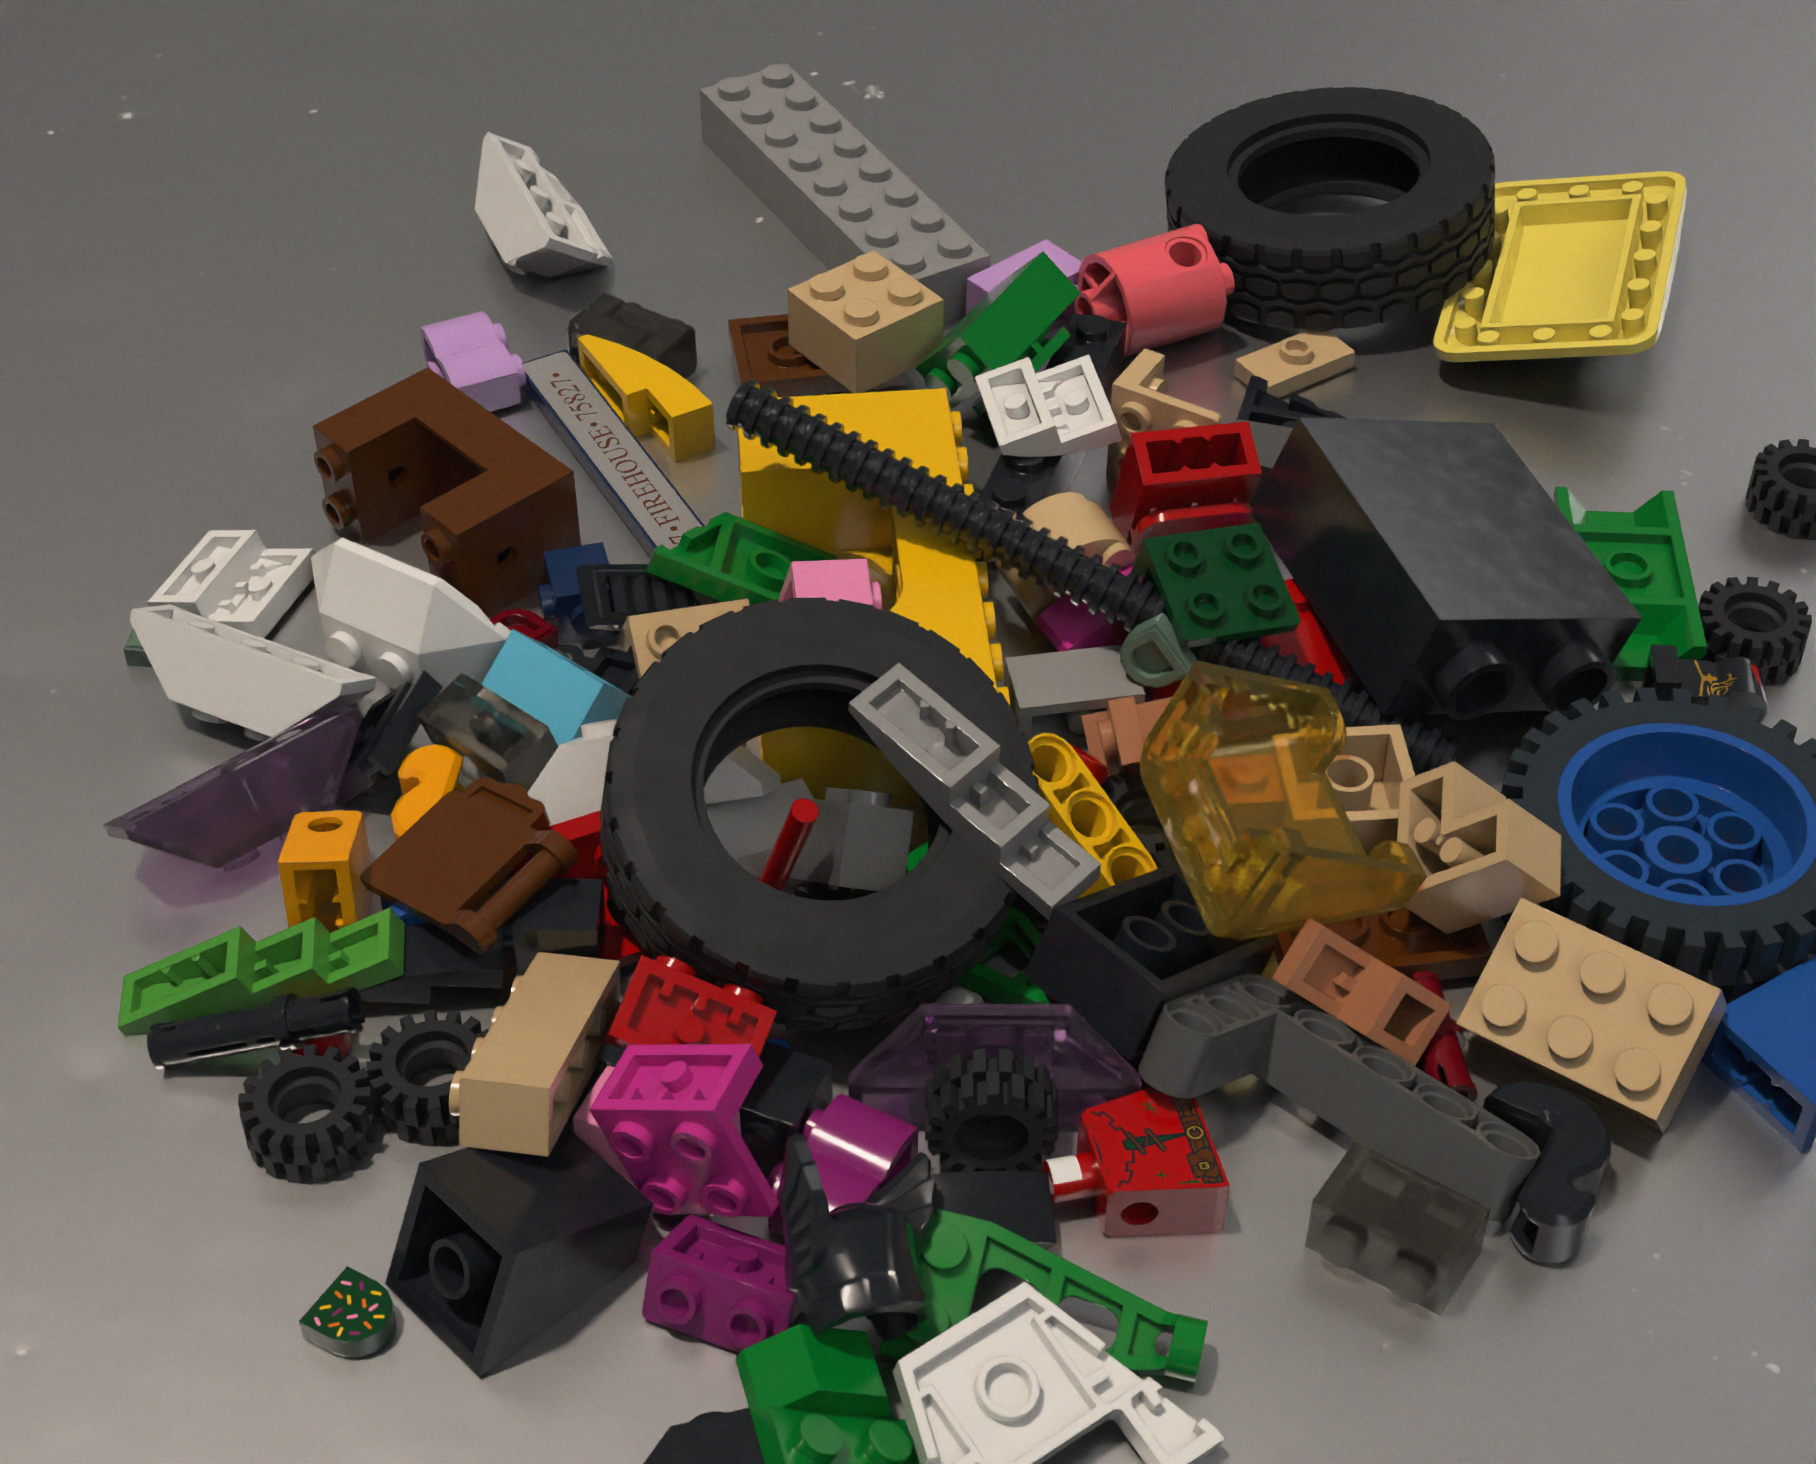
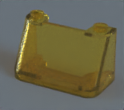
M1196 660L1144 742L1140 757V773L1201 916L1211 934L1220 938L1245 941L1300 930L1308 917L1325 925L1401 909L1409 902L1427 878V875L1412 848L1400 841L1389 839L1382 841L1367 856L1325 773L1335 756L1342 750L1346 740V726L1341 711L1329 688Z

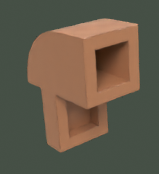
M1183 695L1136 704L1134 696L1108 701L1106 711L1081 716L1089 754L1099 759L1108 767L1109 775L1106 779L1109 778L1111 781L1117 780L1118 773L1129 771L1131 777L1135 778L1139 777V769H1151V774H1156L1162 771L1166 772L1190 767L1196 761L1197 756Z
M1309 917L1272 976V979L1414 1066L1452 1004L1406 975L1374 958Z

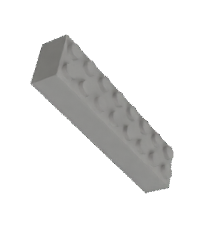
M787 63L783 65H769L762 71L742 77L724 78L718 84L700 89L702 141L829 270L854 260L862 254L875 250L944 299V324L966 316L967 278L990 267L991 255Z

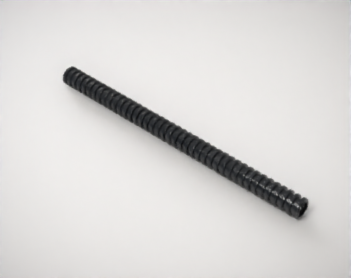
M754 379L744 382L734 394L726 413V426L729 430L738 431L741 428L745 438L754 440L756 437H759L761 446L767 449L776 446L778 455L788 457L792 454L794 455L795 463L800 466H804L807 463L812 464L811 470L815 474L820 475L825 471L829 473V481L839 483L843 480L846 482V489L851 492H855L859 488L863 491L864 499L872 501L876 497L880 499V507L886 510L892 506L896 507L898 516L902 518H907L909 515L915 517L914 524L919 527H924L926 524L931 525L932 533L937 536L942 535L944 532L949 534L950 543L957 545L962 541L966 543V551L972 554L978 550L984 552V560L988 562H993L995 559L1001 561V569L1005 571H1010L1012 568L1019 570L1018 577L1023 580H1027L1030 576L1035 578L1036 587L1044 589L1048 585L1054 588V596L1061 598L1066 594L1071 597V604L1079 607L1082 603L1089 606V614L1096 616L1101 612L1107 615V623L1111 625L1115 624L1116 621L1123 623V631L1128 634L1137 625L1161 613H1164L1169 619L1161 596L1155 590L1156 584L1149 580L1144 585L1138 582V574L1130 572L1126 576L1120 573L1121 566L1117 563H1112L1108 567L1103 564V556L1095 554L1091 558L1085 555V547L1077 545L1073 549L1068 546L1067 538L1060 536L1057 540L1051 538L1050 529L1043 527L1038 531L1033 528L1034 522L1026 518L1020 522L1016 520V512L1010 509L1005 513L998 511L999 504L995 501H989L988 504L981 502V494L972 492L970 495L964 493L963 485L955 483L951 487L947 485V477L941 474L935 478L929 476L930 469L928 467L920 466L916 469L912 467V459L903 457L901 460L895 458L896 452L890 448H886L883 452L878 450V442L872 439L866 443L861 441V433L857 431H851L849 434L845 433L844 425L839 422H834L832 425L827 424V416L821 413L814 417L811 416L810 408L806 405H800L796 408L792 398L783 396L781 399H778L776 390L765 388L762 391L760 390L759 382ZM1262 637L1189 648L1200 662L1197 669L1202 670L1204 666L1213 669L1212 677L1220 679L1224 675L1231 679L1230 686L1237 688L1242 684L1249 688L1247 691L1248 695L1255 697L1260 693L1266 696L1265 704L1272 707L1277 702L1285 706L1283 713L1290 716L1295 711L1303 715L1301 722L1306 725L1311 720L1320 724L1319 728L1400 724L1415 776L1455 761L1462 747L1459 745L1461 738L1453 735L1449 740L1441 736L1443 731L1441 728L1434 726L1431 731L1423 727L1424 719L1416 717L1414 721H1411L1405 715L1384 716L1377 704L1368 699L1370 694L1367 690L1362 689L1360 694L1350 690L1352 687L1351 682L1344 680L1341 685L1333 681V673L1326 671L1324 675L1315 672V664L1308 662L1306 666L1297 663L1298 655L1290 653L1286 657L1279 653L1280 646L1272 644L1268 648L1262 645Z

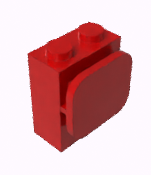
M1249 421L1131 433L1109 507L1113 524L1133 549L1136 557L1144 538L1256 523L1250 513L1252 509L1250 503L1262 471Z

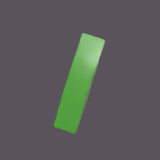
M387 908L330 933L316 917H313L257 942L241 926H238L124 975L118 1029L126 1036L151 1033L150 1026L157 1023L183 1021L236 1009L263 1006V1004L272 1003L274 997L278 995L293 993L300 998L326 994L348 987H354L357 991H361L404 975L405 923L391 908Z

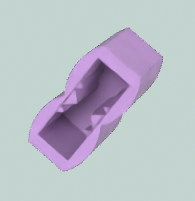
M481 311L420 327L423 356L429 369L488 411L521 404L519 387L526 386L524 366L518 354L510 355L507 338L500 323L492 324L488 315Z

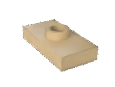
M1307 330L1235 359L1234 375L1247 386L1251 376L1261 377L1268 381L1267 393L1280 398L1353 368L1355 351L1329 330Z

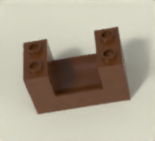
M428 367L313 425L317 451L314 453V462L322 476L325 492L322 507L329 522L336 529L345 530L364 545L421 514L424 532L421 535V545L428 558L430 574L442 578L478 605L488 618L538 590V585L547 584L543 552L581 546L574 471Z

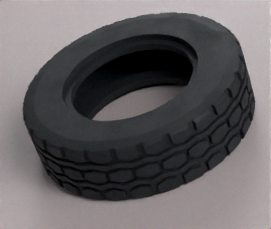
M1329 87L1272 95V97L1261 98L1240 105V107L1230 109L1212 118L1211 121L1204 123L1188 136V139H1184L1169 161L1164 180L1168 232L1197 223L1203 226L1219 263H1226L1234 276V292L1226 296L1225 314L1227 315L1231 314L1238 319L1256 324L1261 323L1271 327L1305 330L1350 329L1390 322L1408 317V315L1413 313H1419L1439 304L1444 299L1450 298L1463 289L1467 282H1471L1487 262L1493 248L1495 227V159L1493 149L1480 129L1468 118L1462 117L1459 112L1443 104L1435 103L1433 100L1404 94V92L1363 87ZM1327 195L1363 196L1389 202L1371 209L1339 215H1298L1271 209L1291 201Z
M826 597L790 598V601L782 602L776 599L744 606L741 611L736 613L729 611L701 624L699 630L694 634L688 632L662 652L660 662L654 661L633 687L632 695L634 697L626 699L613 729L614 737L609 745L601 803L599 835L603 866L609 870L606 879L618 910H625L624 922L642 948L646 951L651 950L654 954V960L657 956L672 957L690 965L696 971L695 977L720 988L724 984H736L756 992L764 1000L762 1005L777 1011L773 1023L785 1025V1029L822 1032L823 1028L834 1027L835 1031L872 1026L873 1021L882 1019L883 1022H888L916 1011L922 1001L931 1003L941 993L955 986L959 980L958 976L961 974L967 975L988 951L990 943L998 935L1017 892L998 876L938 816L918 792L917 794L923 805L928 827V851L922 860L903 878L878 892L853 899L828 901L808 899L782 892L765 884L742 868L727 852L714 832L708 817L703 788L715 768L737 747L757 736L790 727L827 728L855 736L879 749L849 712V702L896 664L900 663L999 744V762L1039 795L1038 778L1032 775L1035 763L1026 735L1019 731L1018 726L1020 722L1003 693H997L993 687L994 682L970 657L966 659L959 652L960 649L942 636L931 629L927 631L920 627L918 622L887 609L885 612L874 609L873 605L839 599V601L826 600Z

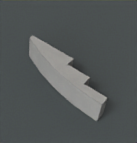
M900 663L896 664L849 702V712L892 765L938 816L998 876L1046 919L1050 920L1055 907L1076 900L1099 879L1101 863L1049 821L1051 805L999 762L1000 745Z

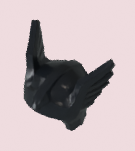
M799 1133L788 1137L783 1171L777 1190L784 1226L786 1292L794 1295L800 1309L805 1312L810 1329L815 1335H823L832 1327L842 1325L851 1319L865 1316L872 1322L876 1334L884 1341L896 1340L908 1332L917 1330L922 1321L928 1318V1308L922 1290V1279L918 1267L921 1263L919 1256L931 1239L929 1231L939 1213L933 1206L937 1185L935 1180L930 1178L931 1162L925 1153L919 1152L888 1184L865 1202L845 1204L829 1211L828 1200L822 1186L818 1167L812 1159L807 1139Z

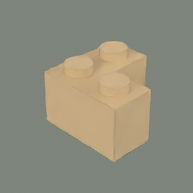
M1455 761L1400 782L1394 900L1444 933L1450 934L1514 912L1520 898L1538 904L1560 896L1561 835L1510 799H1506V796Z

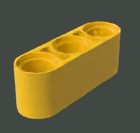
M1042 733L1031 738L1028 744L1035 763L1032 775L1038 778L1039 795L1051 805L1049 821L1101 863L1099 879L1077 899L1116 885L1114 881L1119 884L1158 869L1149 852L1074 748L1065 739L1055 734Z

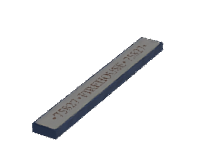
M567 349L523 362L526 374V386H523L650 557H652L655 548L661 544L670 550L678 546L683 533L696 526L704 527L701 520ZM693 590L695 606L718 603L714 598Z

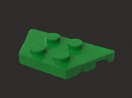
M724 512L710 519L707 526H696L683 533L678 546L670 550L662 544L656 547L646 572L712 597L718 603L748 598L749 604L753 605L779 598L791 562L838 559L836 555Z

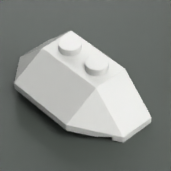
M487 132L482 143L475 211L486 229L487 236L497 248L502 263L519 274L527 275L529 272H533L548 278L608 267L612 257L583 209L556 176L540 166L539 162L541 159L533 149Z
M343 537L324 549L319 550L311 557L328 659L335 661L340 666L374 676L392 689H397L407 681L412 685L418 674L425 670L443 687L436 699L478 691L511 630L500 622L493 625L478 605L442 578Z
M171 604L133 608L131 610L129 621L168 699L193 708L192 715L202 721L219 724L231 722L245 727L244 735L257 741L278 743L282 741V736L310 731L375 690L377 678L348 669L196 615Z
M618 719L581 725L582 737L560 744L528 791L529 797L544 804L551 822L550 826L601 810L610 741L613 740V729ZM741 745L727 755L715 768L703 790L705 804L764 796L782 786L780 774Z

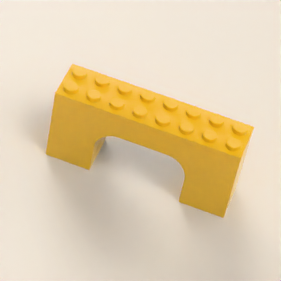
M946 388L790 397L793 399L794 407L798 408L800 405L809 407L811 416L814 417L821 413L827 416V424L832 425L834 422H839L844 425L845 433L849 434L851 431H857L861 433V441L866 443L872 439L878 442V450L883 452L886 448H890L896 452V459L901 460L903 457H908L913 460L912 467L918 469L920 466H926L930 469L929 476L935 478L941 474L947 477V485L952 487L955 483H959L964 486L965 494L970 495L974 492L973 484H962L968 482L966 447H956L962 446L960 411H950ZM740 428L737 431L742 518L836 555L838 560L867 559L868 568L881 575L891 589L893 607L889 611L918 622L920 627L927 631L933 630L960 649L959 652L966 659L970 657L994 682L993 687L997 693H1003L1010 705L1008 687H997L996 682H1002L1003 659L1000 643L989 644V639H995L996 623L993 601L982 602V598H988L989 592L986 561H975V559L981 558L982 551L978 550L972 554L966 551V543L962 541L957 545L950 543L949 534L944 532L942 535L937 536L932 533L931 525L926 524L924 527L915 525V517L911 515L907 518L898 516L897 508L894 506L887 510L880 507V499L876 497L872 501L864 499L863 491L859 488L855 492H851L846 489L845 481L841 480L839 483H833L829 481V473L825 471L820 475L815 474L811 470L812 464L807 463L804 466H800L795 463L794 455L790 454L788 457H782L778 455L776 446L767 449L761 446L759 437H756L754 440L745 438L743 429ZM790 727L760 735L761 760L780 774L781 784L802 778L814 799L824 800L826 787L892 794L890 806L922 804L917 791L892 765L883 752L855 736L820 727Z

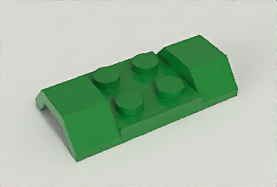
M1555 487L1553 496L1557 507L1642 617L1612 664L1616 672L1615 680L1642 681L1651 644L1677 646L1678 659L1699 660L1704 657L1707 644L1674 491H1660L1634 512L1586 511L1567 487Z
M798 1324L743 1349L735 1359L765 1464H920L905 1419H894L866 1332L831 1328L825 1334L819 1336L812 1332L809 1325Z

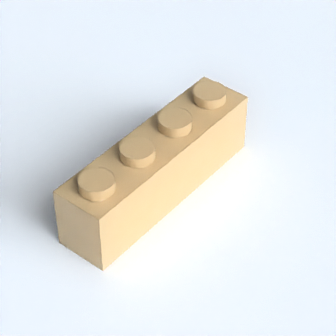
M538 952L525 974L515 977L505 1006L496 1007L491 1028L485 1038L478 1037L476 1039L470 1062L464 1071L457 1070L452 1079L449 1093V1111L452 1116H459V1146L547 1157L550 1155L597 1066V1058L607 1044L605 1040L619 1009L620 961Z

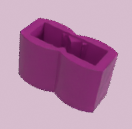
M839 1094L825 1111L816 1109L808 1118L802 1131V1135L807 1139L812 1159L817 1164L822 1186L828 1200L829 1211L845 1204L865 1202L888 1184L918 1154V1127L844 1094ZM783 1161L773 1168L767 1179L776 1197L783 1171ZM778 1205L773 1216L768 1217V1229L784 1237L783 1220L780 1206Z

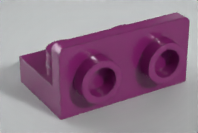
M689 1214L651 1252L642 1307V1315L648 1321L741 1353L743 1349L793 1327V1321L801 1313L802 1309H800L794 1295L786 1292L784 1276L785 1246Z

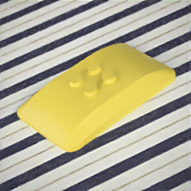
M1656 171L1495 183L1493 248L1484 267L1473 280L1467 282L1463 289L1450 298L1445 299L1433 338L1435 354L1440 359L1448 362L1628 355L1639 353L1656 344L1661 332L1673 281L1687 196L1685 177L1672 171Z

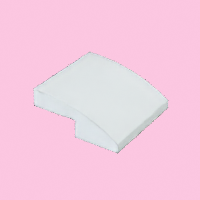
M1090 355L1036 374L1030 358L1027 357L975 376L1002 455L1019 457L1058 456L1083 452L1122 441L1117 421Z
M209 530L147 603L149 607L171 604L196 615L265 639L314 578L311 572V557L315 554L313 548L266 549L257 530Z

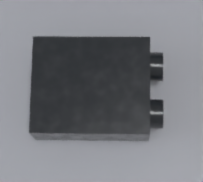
M1299 417L1250 511L1256 523H1260L1264 535L1384 716L1448 714L1456 720H1470L1485 715L1488 712L1549 711L1552 713L1557 710L1567 717L1570 703L1586 698L1594 706L1600 701L1601 693L1609 692L1616 677L1612 664L1642 619L1638 611L1494 423Z

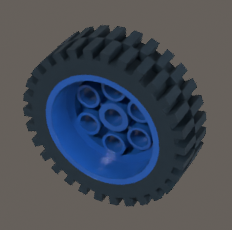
M1654 687L1636 688L1633 702L1626 703L1619 690L1601 693L1597 710L1586 698L1570 703L1567 718L1555 710L1544 717L1541 731L1532 727L1523 736L1521 750L1518 748L1514 749L1509 759L1501 789V794L1506 796V799H1510L1561 835L1560 896L1537 905L1721 989L1726 1005L1816 955V740L1814 738L1801 745H1797L1794 742L1797 731L1796 726L1783 719L1772 729L1761 724L1765 710L1746 704L1742 714L1738 715L1726 711L1729 699L1727 697L1710 693L1707 706L1691 703V690L1677 688L1672 689L1670 701H1658ZM1512 913L1500 916L1505 926L1507 925Z

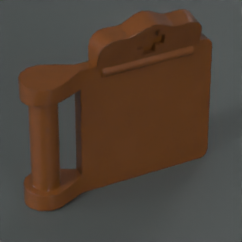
M481 777L473 781L461 793L450 791L445 794L360 875V879L367 890L448 932L476 953L485 955L497 943L498 937L496 932L557 872L567 874L579 862L580 858L575 847L563 835L554 830H545L551 823L545 806L541 801L529 797L524 786L517 783H499L492 778ZM529 853L533 855L477 912L472 911Z

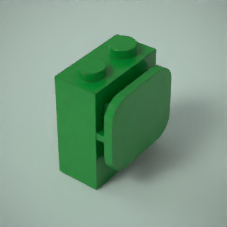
M1042 251L998 283L915 369L924 378L928 389L946 388L948 403L952 409L980 391L975 376L1027 357L1030 358L1036 373L1070 337V332L1064 326L1059 327L1049 335L1047 334L1054 320L1081 292L1046 253ZM981 395L971 406L978 415L987 411Z

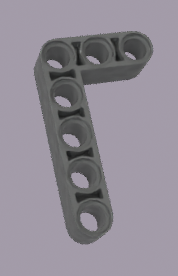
M1241 974L1166 1002L1163 1005L1138 1067L1140 1076L1151 1087L1164 1094L1186 1099L1200 1096L1252 1073L1463 1209L1491 1221L1501 1222L1509 1220L1517 1205V1198L1540 1156V1150L1536 1143L1518 1129L1282 984L1261 975Z

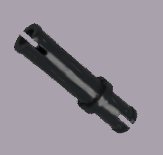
M354 987L300 998L293 993L274 997L272 1003L263 1004V1006L236 1009L183 1021L151 1025L149 1028L151 1033L147 1034V1048L152 1063L160 1070L184 1065V1063L227 1057L265 1048L280 1047L282 1050L291 1048L292 1051L299 1050L308 1041L330 1036L360 1033L363 1031L362 1023H365V1009L360 993Z

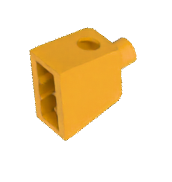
M357 810L301 812L294 815L278 860L288 928L316 917L331 933L370 916L373 892L367 890L360 879L362 872L371 865L363 813ZM331 898L332 903H339L336 917L327 916L321 911L322 905Z

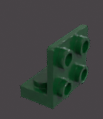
M1259 522L1143 539L1131 572L1138 574V582L1144 585L1149 580L1156 584L1155 590L1161 596L1178 642L1182 647L1190 648L1297 630L1301 619Z

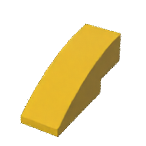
M589 334L577 337L580 367L636 438L651 433L675 463L716 449L713 403L693 384L669 367L633 349Z

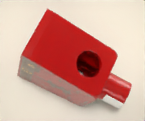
M1150 1087L1087 1108L1079 1115L1077 1154L1045 1159L1043 1161V1172H1048L1051 1203L1056 1204L1090 1197L1101 1231L1111 1238L1201 1234L1224 1231L1230 1185L1196 1097L1188 1099L1173 1097Z

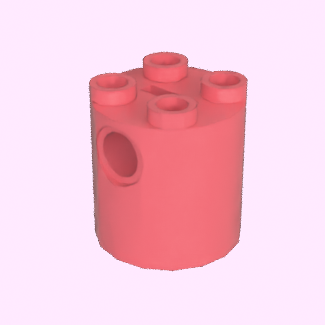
M1197 223L1086 256L1079 267L1077 284L1078 290L1081 293L1075 299V312L1082 315H1100L1107 320L1127 323L1125 357L1141 353L1144 348L1151 350L1220 328L1225 315L1226 296L1232 294L1235 289L1234 276L1226 263H1219L1209 243L1205 229Z

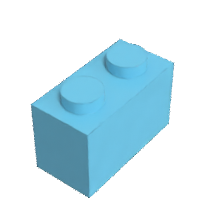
M514 629L510 632L475 694L497 708L492 716V719L521 736H525L529 729L539 734L541 738L536 746L551 756L560 744L582 737L581 725L618 719L626 699L633 698L549 646Z

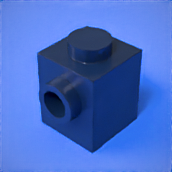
M603 542L543 552L547 584L537 586L542 618L545 621H555L560 643L619 634L620 631L587 628L577 579V567L585 564H609ZM607 584L611 611L614 612L609 584Z

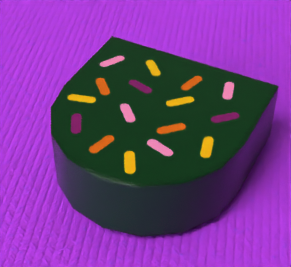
M347 1266L300 1319L299 1324L302 1336L320 1347L344 1357H362L377 1351L388 1342L395 1330L396 1316L388 1290L377 1281Z

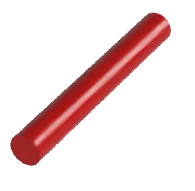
M801 798L793 802L759 877L760 881L782 892L818 818L819 810L813 801Z

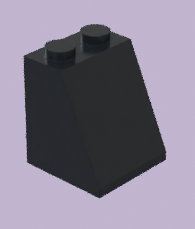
M564 1126L548 1157L467 1147L419 1163L385 1284L480 1376L495 1369L635 1263L654 1204L566 1126Z

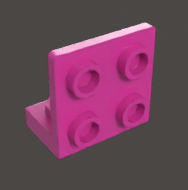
M751 1044L628 1045L591 1105L589 1111L607 1138L611 1149L620 1159L639 1192L654 1204L653 1212L665 1215L773 1216L779 1205L778 1199L732 1122L763 1067Z

